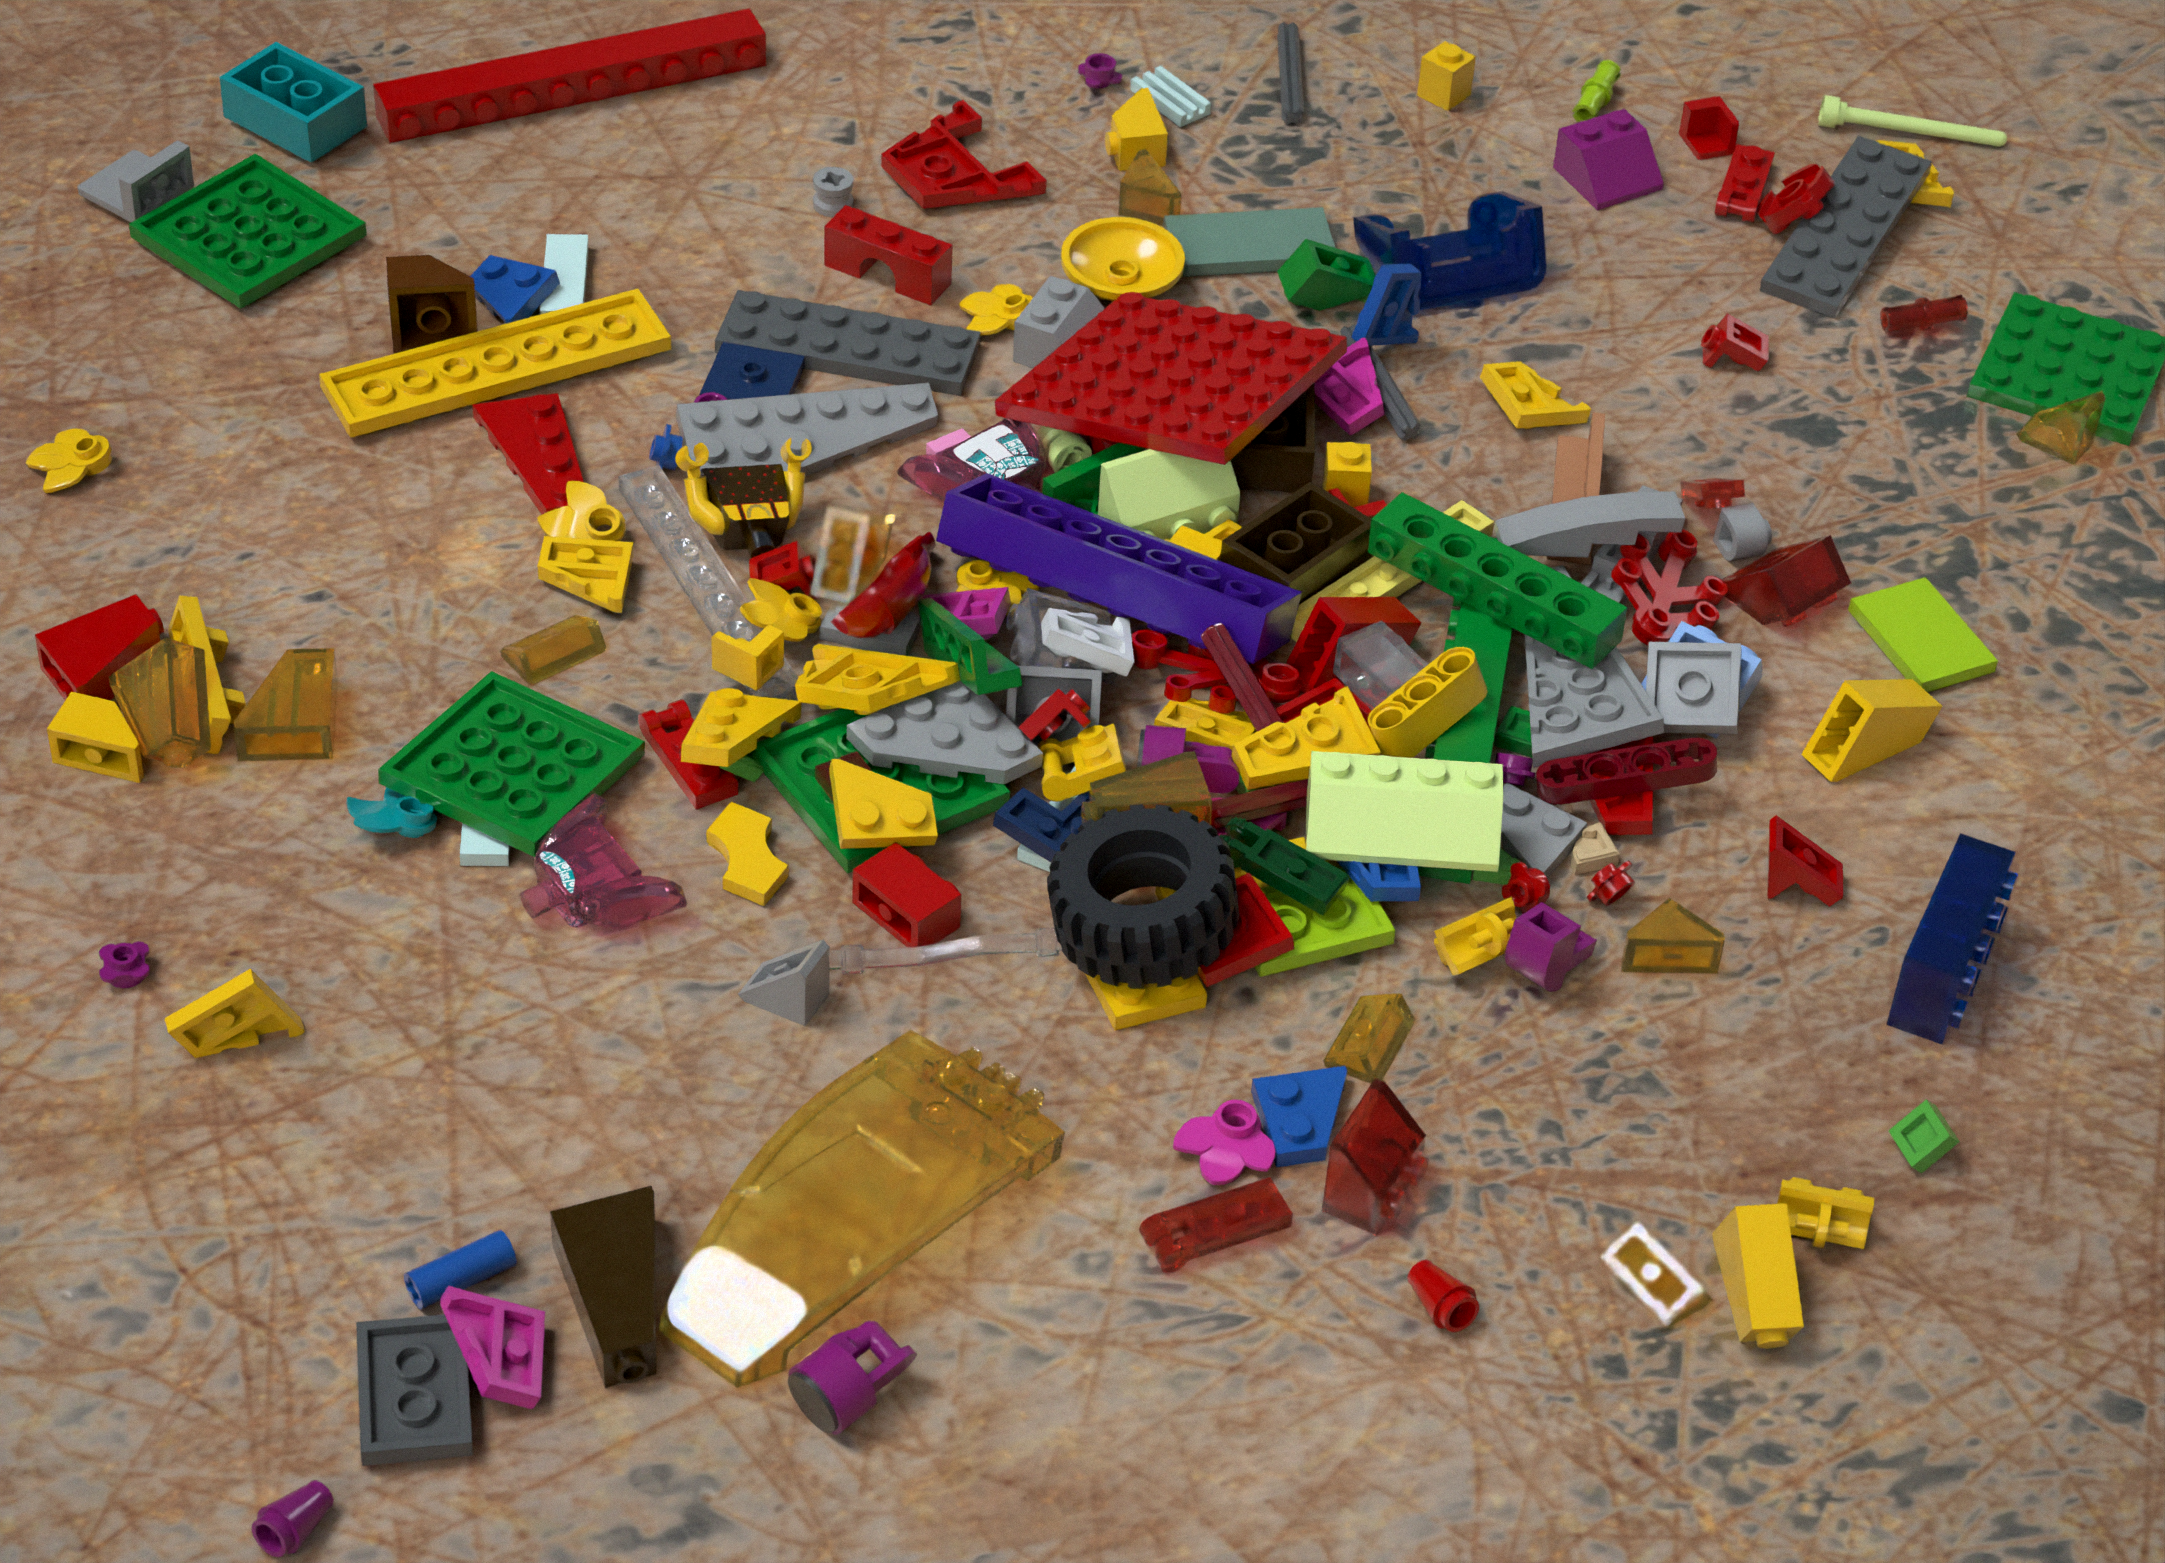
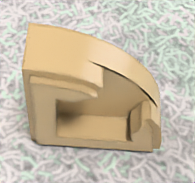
M1601 822L1585 828L1582 831V836L1575 842L1571 855V868L1574 875L1601 870L1610 863L1618 866L1620 853Z

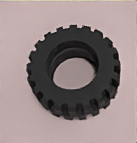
M1143 804L1130 805V810L1122 812L1113 809L1104 812L1103 818L1097 821L1091 818L1080 825L1078 828L1079 833L1077 835L1071 833L1060 845V851H1057L1053 856L1049 866L1050 874L1047 877V889L1057 942L1061 944L1062 952L1070 962L1077 964L1079 970L1092 978L1097 974L1100 975V980L1106 984L1118 986L1119 982L1127 983L1130 989H1144V984L1157 983V987L1171 985L1172 979L1181 976L1183 980H1186L1198 973L1199 966L1203 964L1205 967H1208L1220 956L1219 949L1224 950L1229 945L1234 936L1233 930L1238 925L1239 902L1230 849L1226 841L1218 835V831L1204 820L1199 823L1198 817L1190 812L1181 810L1179 813L1173 812V808L1170 806L1156 804L1155 809H1145ZM1141 887H1165L1176 891L1167 898L1151 904L1122 905L1112 902L1120 894Z

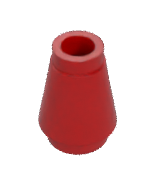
M1430 1260L1419 1261L1410 1269L1407 1281L1438 1328L1447 1329L1450 1332H1459L1467 1328L1475 1320L1480 1306L1476 1299V1292L1472 1287L1437 1265H1434Z

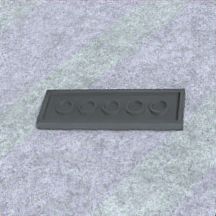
M1858 136L1831 175L1835 185L1821 199L1824 207L1809 219L1802 218L1761 279L1760 291L1835 319L1930 174L1932 161Z
M737 290L716 336L715 353L718 354L723 342L805 356L804 369L894 385L929 383L931 391L961 396L980 347L981 332L958 326L951 327L923 322L918 319L910 320L887 316L877 312L852 310L837 305L829 306L801 301L796 298H783L755 291Z

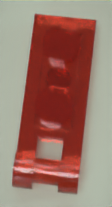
M1268 1177L1149 1216L1140 1224L1139 1233L1148 1246L1155 1248L1154 1257L1161 1270L1171 1273L1181 1269L1189 1260L1290 1228L1293 1213L1272 1179ZM1183 1231L1185 1236L1173 1239V1234Z

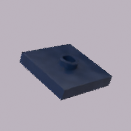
M723 342L700 391V395L714 392L725 396L727 400L794 394L805 368V356Z

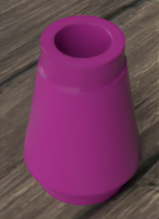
M312 1480L307 1485L262 1507L257 1513V1519L252 1524V1534L255 1541L266 1553L274 1557H282L284 1554L297 1552L327 1511L333 1506L334 1499L332 1493L323 1483Z

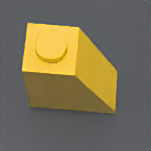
M1913 679L1844 680L1801 755L1830 782L1840 781L1921 743L1943 706Z
M1787 1203L1735 1206L1714 1230L1712 1236L1739 1341H1757L1758 1348L1785 1346L1789 1344V1339H1792L1804 1327Z

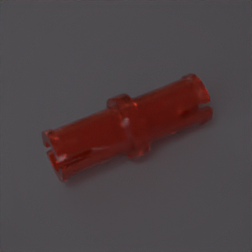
M1962 294L1936 300H1929L1927 297L1916 299L1912 304L1883 307L1880 311V321L1882 329L1886 334L1917 327L1924 331L1932 329L1935 324L1966 320L1968 308Z

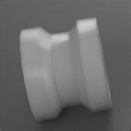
M826 167L814 174L813 187L816 193L813 196V207L816 212L823 216L834 217L845 205L853 207V196L850 192L854 186V179L848 170L839 167Z

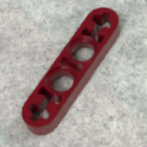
M1686 738L1549 760L1540 765L1536 771L1537 794L1541 800L1549 804L1563 805L1706 782L1717 773V748L1708 739ZM1671 762H1676V766H1671ZM1646 763H1655L1662 768L1654 772H1645L1638 767ZM1603 770L1612 771L1616 774L1609 779H1598L1592 776L1595 772ZM1583 776V780L1578 781V777Z

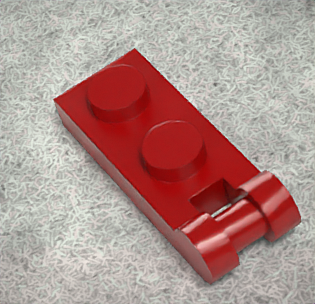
M1736 144L1721 191L1718 194L1714 214L1725 217L1727 213L1742 216L1743 221L1754 223L1757 208L1761 202L1773 165L1775 152L1763 150L1758 146Z
M683 699L669 703L666 710L656 713L652 709L638 715L639 726L645 739L696 810L738 795V780L733 773L723 770L719 766L681 762L682 743L694 722L689 707ZM674 727L676 729L675 731L670 733L665 732V729Z

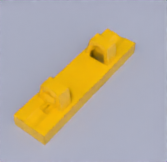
M179 595L168 627V634L200 753L219 754L223 743L222 736L227 731L229 724H239L246 701L242 691L223 688L221 685L216 663L223 661L229 644L226 631L205 626L197 597Z

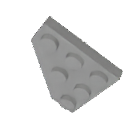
M960 680L954 684L880 709L878 712L847 725V739L873 766L892 768L893 762L919 765L921 773L957 778L959 771L985 775V782L1006 784L1043 765V752L985 694L977 695Z

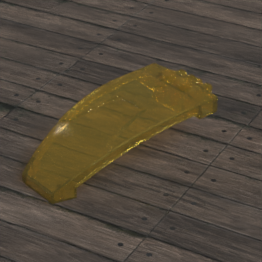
M912 1030L904 1033L813 1096L775 1132L755 1155L730 1188L729 1193L715 1212L691 1253L663 1310L659 1331L737 1388L786 1371L788 1353L864 1292L1018 1178L1022 1177L1029 1181L1060 1159L1065 1131L1038 1111L1041 1109L1045 1099L1044 1092L1033 1087L1018 1097L1016 1094L1022 1084L1021 1077L1013 1072L1006 1074L1005 1067L998 1062L991 1063L990 1066L985 1067L981 1071L977 1070L983 1059L982 1052L977 1048H968L967 1051H963L956 1056Z

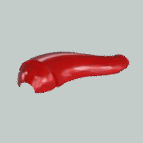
M927 532L923 536H917L894 555L885 565L880 575L859 596L851 601L848 606L840 611L831 623L840 632L854 638H875L881 634H891L918 603L928 587L932 569L929 554L936 546L932 533Z

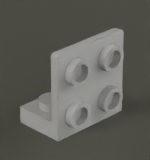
M177 140L152 157L137 150H132L79 184L78 194L133 222L194 187L190 147Z

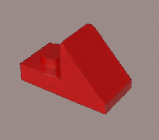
M1777 815L1769 820L1767 898L1772 899L1797 883L1804 892L1814 895L1829 907L1843 898V864Z

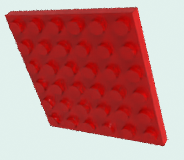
M1127 292L1121 294L995 400L996 416L1226 465L1347 353V337L1331 334L1328 330L1322 328L1310 330L1292 326L1291 323L1286 321L1269 322L1255 319L1250 314H1228L1218 312L1215 308L1209 306H1187L1173 299L1157 300L1143 297L1142 294L1137 292Z

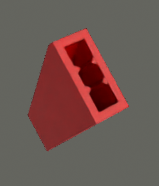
M137 594L35 634L40 669L64 700L67 699L71 692H76L111 701L162 655L160 634L164 633V627L157 611L154 608L148 609Z
M1395 596L1319 597L1286 664L1298 670L1299 679L1302 682L1301 691L1303 693L1333 678L1338 679L1345 685L1402 660L1422 622Z

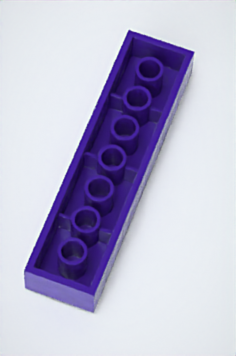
M988 473L946 492L936 541L950 546V550L959 556H976L989 561L990 567L998 571H1015L1027 576L1029 582L1034 585L1059 588L1068 592L1067 595L1073 600L1095 602L1107 607V611L1112 615L1122 618L1134 617L1147 622V627L1160 633L1173 632L1186 637L1189 644L1198 648L1207 649L1201 640V634L1209 626L1222 623L1226 626L1248 664L1256 663L1290 642L1302 595L1301 591Z

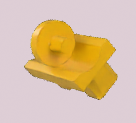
M1512 897L1503 899L1434 930L1437 937L1434 939V945L1441 962L1445 966H1449L1452 976L1461 974L1505 954L1507 943L1517 918Z
M1792 1177L1790 1180L1782 1179L1777 1204L1787 1203L1791 1235L1813 1239V1247L1824 1248L1825 1242L1864 1249L1874 1207V1197L1864 1196L1861 1190L1843 1187L1841 1190L1814 1186L1811 1180Z

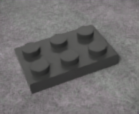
M445 1314L356 1322L362 1466L473 1456L468 1365Z

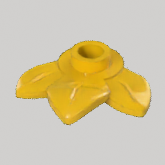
M999 284L991 292L980 291L966 296L960 301L959 307L961 310L974 316L966 329L980 331L981 335L998 333L1005 328L1014 330L1016 319L1033 297L1023 294L1022 288L1016 285Z
M68 429L56 434L55 443H46L37 447L25 462L28 468L48 471L43 491L45 493H52L79 483L85 475H95L104 471L111 463L112 448L104 436L90 435L83 429Z
M580 481L567 482L566 496L568 506L551 510L537 517L538 524L547 536L621 541L626 532L624 516L616 508L607 505L603 491L596 486ZM601 525H609L612 527L610 530L604 532L596 530Z
M973 560L964 563L958 568L956 573L958 588L955 592L1008 587L1011 605L1006 615L1011 617H1018L1022 600L1021 594H1031L1039 591V586L1029 582L1027 576L1015 571H998L990 567L989 562L984 560Z
M749 578L747 581L756 600L742 604L740 613L753 625L765 628L770 624L784 631V640L790 642L802 641L806 638L807 634L815 633L820 627L822 609L811 597L801 593L790 595L782 587L763 580Z

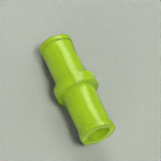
M1601 61L1593 77L1584 83L1581 89L1582 96L1572 111L1575 112L1573 118L1577 122L1597 117L1601 108L1606 106L1613 95L1612 88L1621 76V73H1618L1621 69L1614 61Z

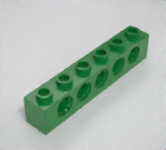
M1401 492L1371 519L1368 553L1590 669H1593L1622 641L1628 607L1404 492Z

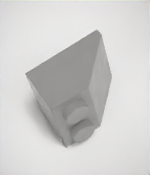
M1050 276L1015 321L1013 362L1034 368L1105 308L1088 287L1072 283L1066 279Z
M1018 666L1021 671L1022 686L1008 689L1006 716L1017 727L1058 688L1064 694L1073 689L1091 709L1085 716L1091 723L1087 727L1082 728L1064 709L1058 714L1064 722L1048 738H1054L1062 742L1077 737L1082 730L1088 727L1099 725L1102 670ZM1037 735L1031 741L1037 746L1043 739Z

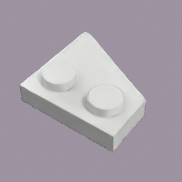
M1048 608L1041 622L1043 645L1059 656H1073L1089 662L1096 670H1102L1103 673L1115 672L1127 677L1134 664L1130 620L1116 617L1112 626L1096 624L1098 617L1092 613H1072L1067 610Z

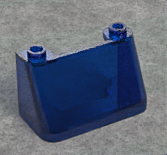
M1504 191L1483 194L1471 202L1467 212L1468 229L1410 239V231L1406 228L1395 229L1393 223L1380 214L1353 217L1356 243L1364 257L1369 258L1376 275L1381 265L1411 264L1421 272V288L1418 292L1420 310L1528 291L1542 283L1546 275L1543 208L1538 204Z

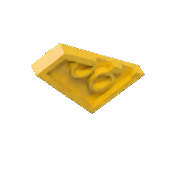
M1347 686L1335 692L1334 699L1320 706L1315 702L1303 708L1301 716L1287 723L1277 721L1234 743L1231 757L1239 768L1240 776L1247 790L1308 779L1311 751L1377 756L1381 755V751Z
M733 688L710 691L682 743L681 762L729 767L756 749L758 738L761 736L772 738L781 732V723L785 720L793 724L801 719L802 702L743 695L742 691Z

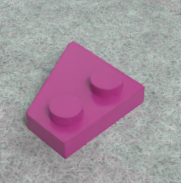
M1364 337L1347 347V353L1315 381V404L1350 436L1385 415L1368 341Z

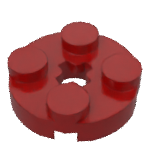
M1818 164L1807 165L1782 180L1781 182L1785 188L1777 195L1771 190L1758 205L1757 214L1773 234H1778L1800 216L1804 219H1809L1816 215L1824 207L1821 199L1834 187L1835 182L1823 166L1819 167Z

